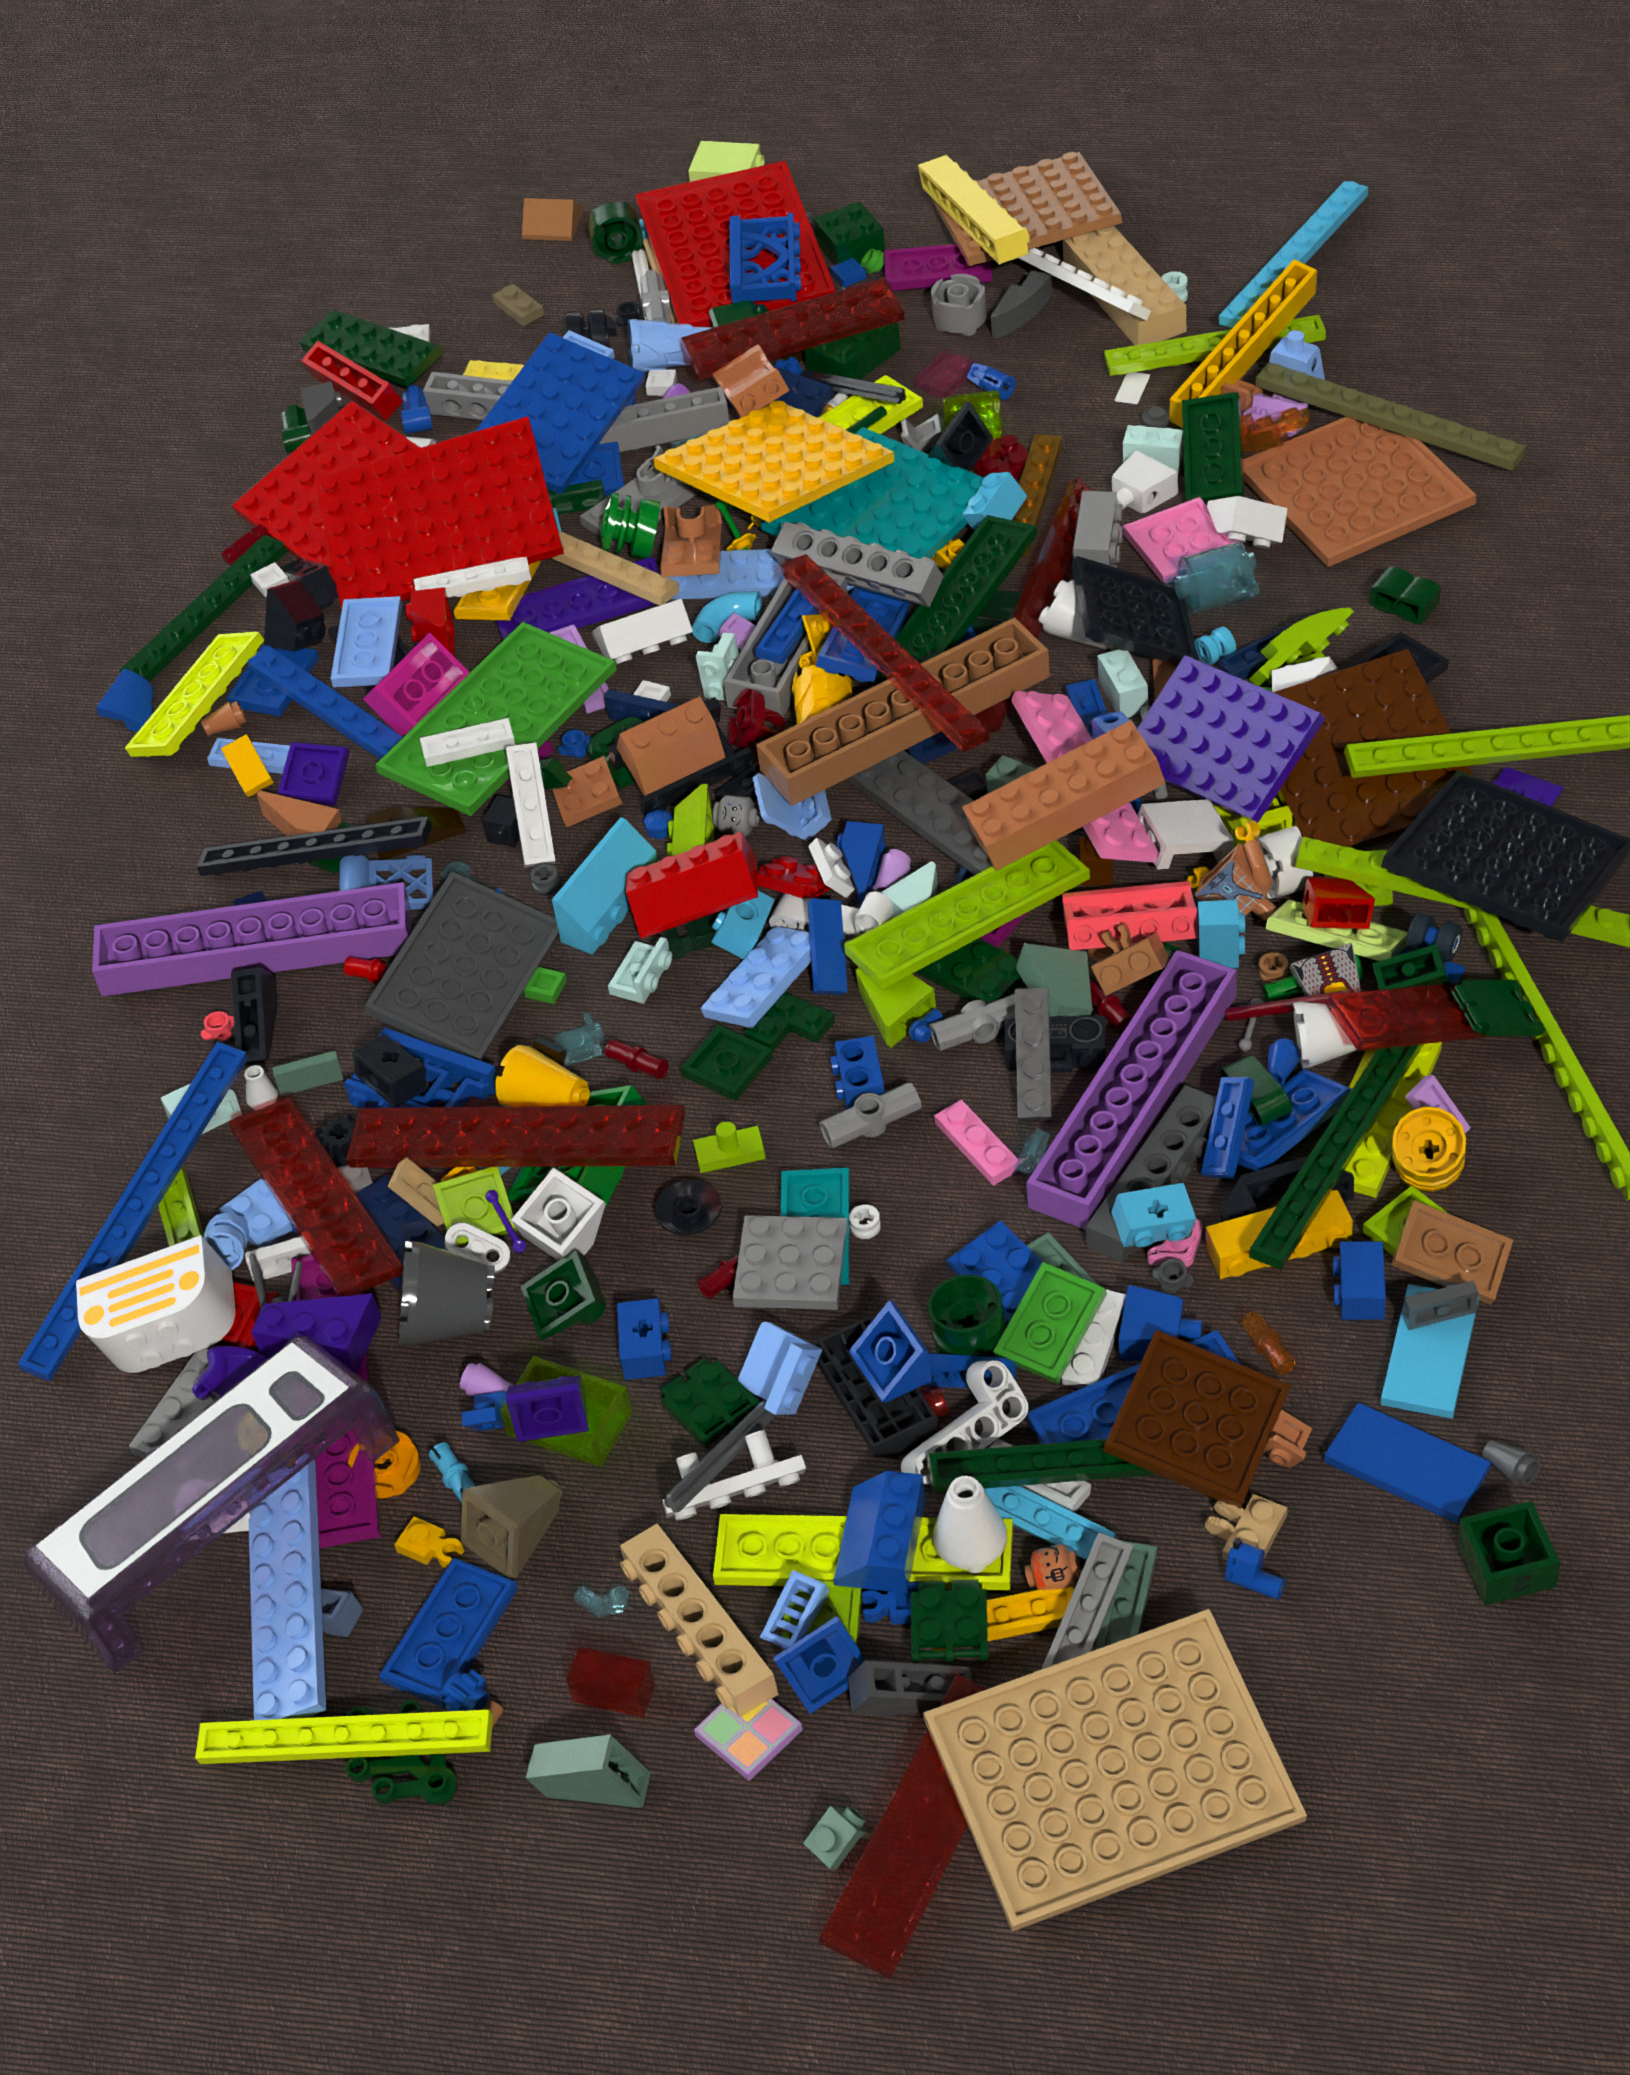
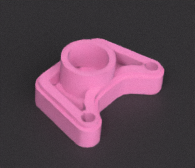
M1196 1219L1190 1235L1182 1240L1174 1242L1165 1240L1163 1244L1149 1249L1147 1252L1148 1263L1152 1266H1160L1166 1260L1180 1259L1186 1267L1192 1265L1202 1236V1223Z

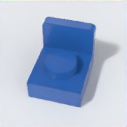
M502 1391L475 1396L474 1410L461 1412L462 1426L478 1432L512 1427L506 1403L507 1392Z

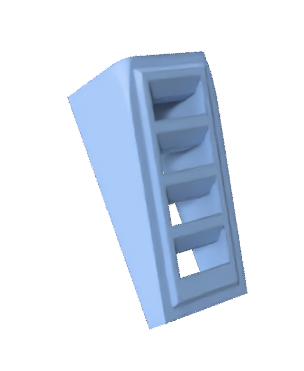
M792 1570L760 1638L785 1650L804 1638L830 1592L827 1585ZM799 1590L812 1595L810 1600L808 1601L797 1596ZM793 1602L804 1607L805 1610L801 1613L789 1607ZM784 1615H788L799 1620V1623L795 1626L783 1621L782 1618ZM780 1627L793 1633L791 1639L789 1640L774 1633L776 1628Z

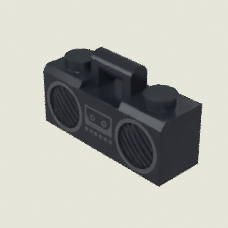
M1105 1016L1049 1017L1051 1073L1072 1072V1065L1073 1068L1088 1069L1100 1068L1106 1060ZM1005 1018L1007 1070H1017L1016 1018Z

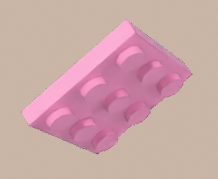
M1200 497L1123 525V535L1161 582L1170 583L1241 556V545L1238 542L1229 541L1228 535L1217 533L1207 505Z

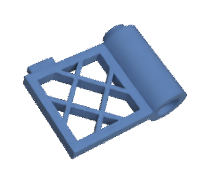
M363 855L344 856L339 862V891L377 886V884H394L402 878L410 884L406 887L411 910L427 909L433 900L432 859L425 858V855L407 856V859L371 861ZM426 869V872L417 879L408 874L412 870ZM376 871H391L394 874L385 880L378 876ZM418 889L426 894L427 898L413 899L409 895Z

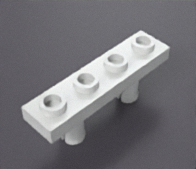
M765 1430L745 1436V1440L754 1468L751 1469L752 1471L713 1484L708 1483L680 1512H673L671 1508L665 1506L663 1500L662 1505L666 1518L675 1516L676 1521L696 1515V1508L708 1504L711 1510L732 1503L730 1497L744 1493L745 1498H750L766 1492L765 1486L776 1482L779 1483L780 1487L800 1481L799 1475L803 1474L806 1470L802 1455L779 1462V1460L774 1459ZM696 1452L676 1459L682 1479L699 1463Z

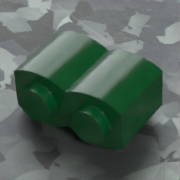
M1388 567L1371 587L1370 604L1380 611L1391 614L1396 613L1408 622L1423 624L1440 603L1441 587L1427 578L1414 577L1401 568Z

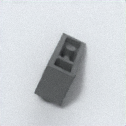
M865 1660L848 1677L852 1714L890 1716L924 1712L974 1694L970 1667Z

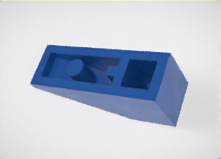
M847 821L844 833H839L837 847L842 852L843 864L851 873L850 880L855 889L853 892L860 908L866 895L874 891L873 886L876 882L882 856L886 848L884 824Z

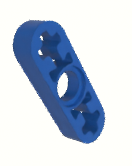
M929 1353L932 1381L924 1384V1386L970 1389L966 1381V1373L960 1371L967 1372L968 1368L978 1361L1002 1362L1014 1379H1016L1017 1366L1009 1359L1002 1357ZM987 1368L984 1373V1381L989 1386L992 1381V1374Z

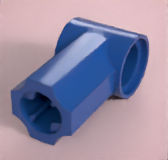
M418 385L409 386L407 391L403 393L404 409L401 410L405 434L432 430L431 415L423 393L424 389L419 388Z

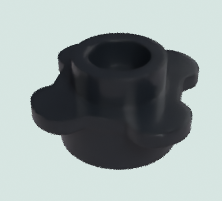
M634 302L620 304L616 310L618 315L616 324L628 326L629 319L642 320L640 314L643 312L642 308Z

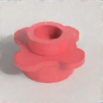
M222 1011L210 1013L204 1019L205 1029L201 1031L202 1038L204 1040H220L221 1042L228 1041L232 1037L231 1030L234 1027V1017L228 1016Z

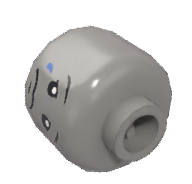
M726 795L722 797L720 802L715 803L713 825L718 827L721 834L733 835L742 831L744 836H748L753 827H758L760 811L754 807L751 798Z

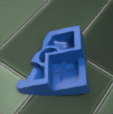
M123 669L97 705L96 709L99 716L124 721L127 730L138 732L154 713L152 705L154 700L153 685L135 672Z

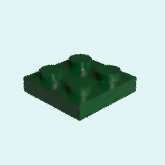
M718 1025L681 1067L682 1076L737 1101L773 1058L772 1049Z

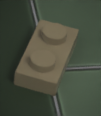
M515 284L506 286L492 295L493 303L522 326L544 315L543 306Z

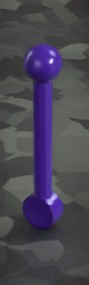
M495 1190L488 1191L485 1198L494 1206L513 1241V1251L517 1254L523 1253L526 1249V1244L516 1235L498 1201V1193Z

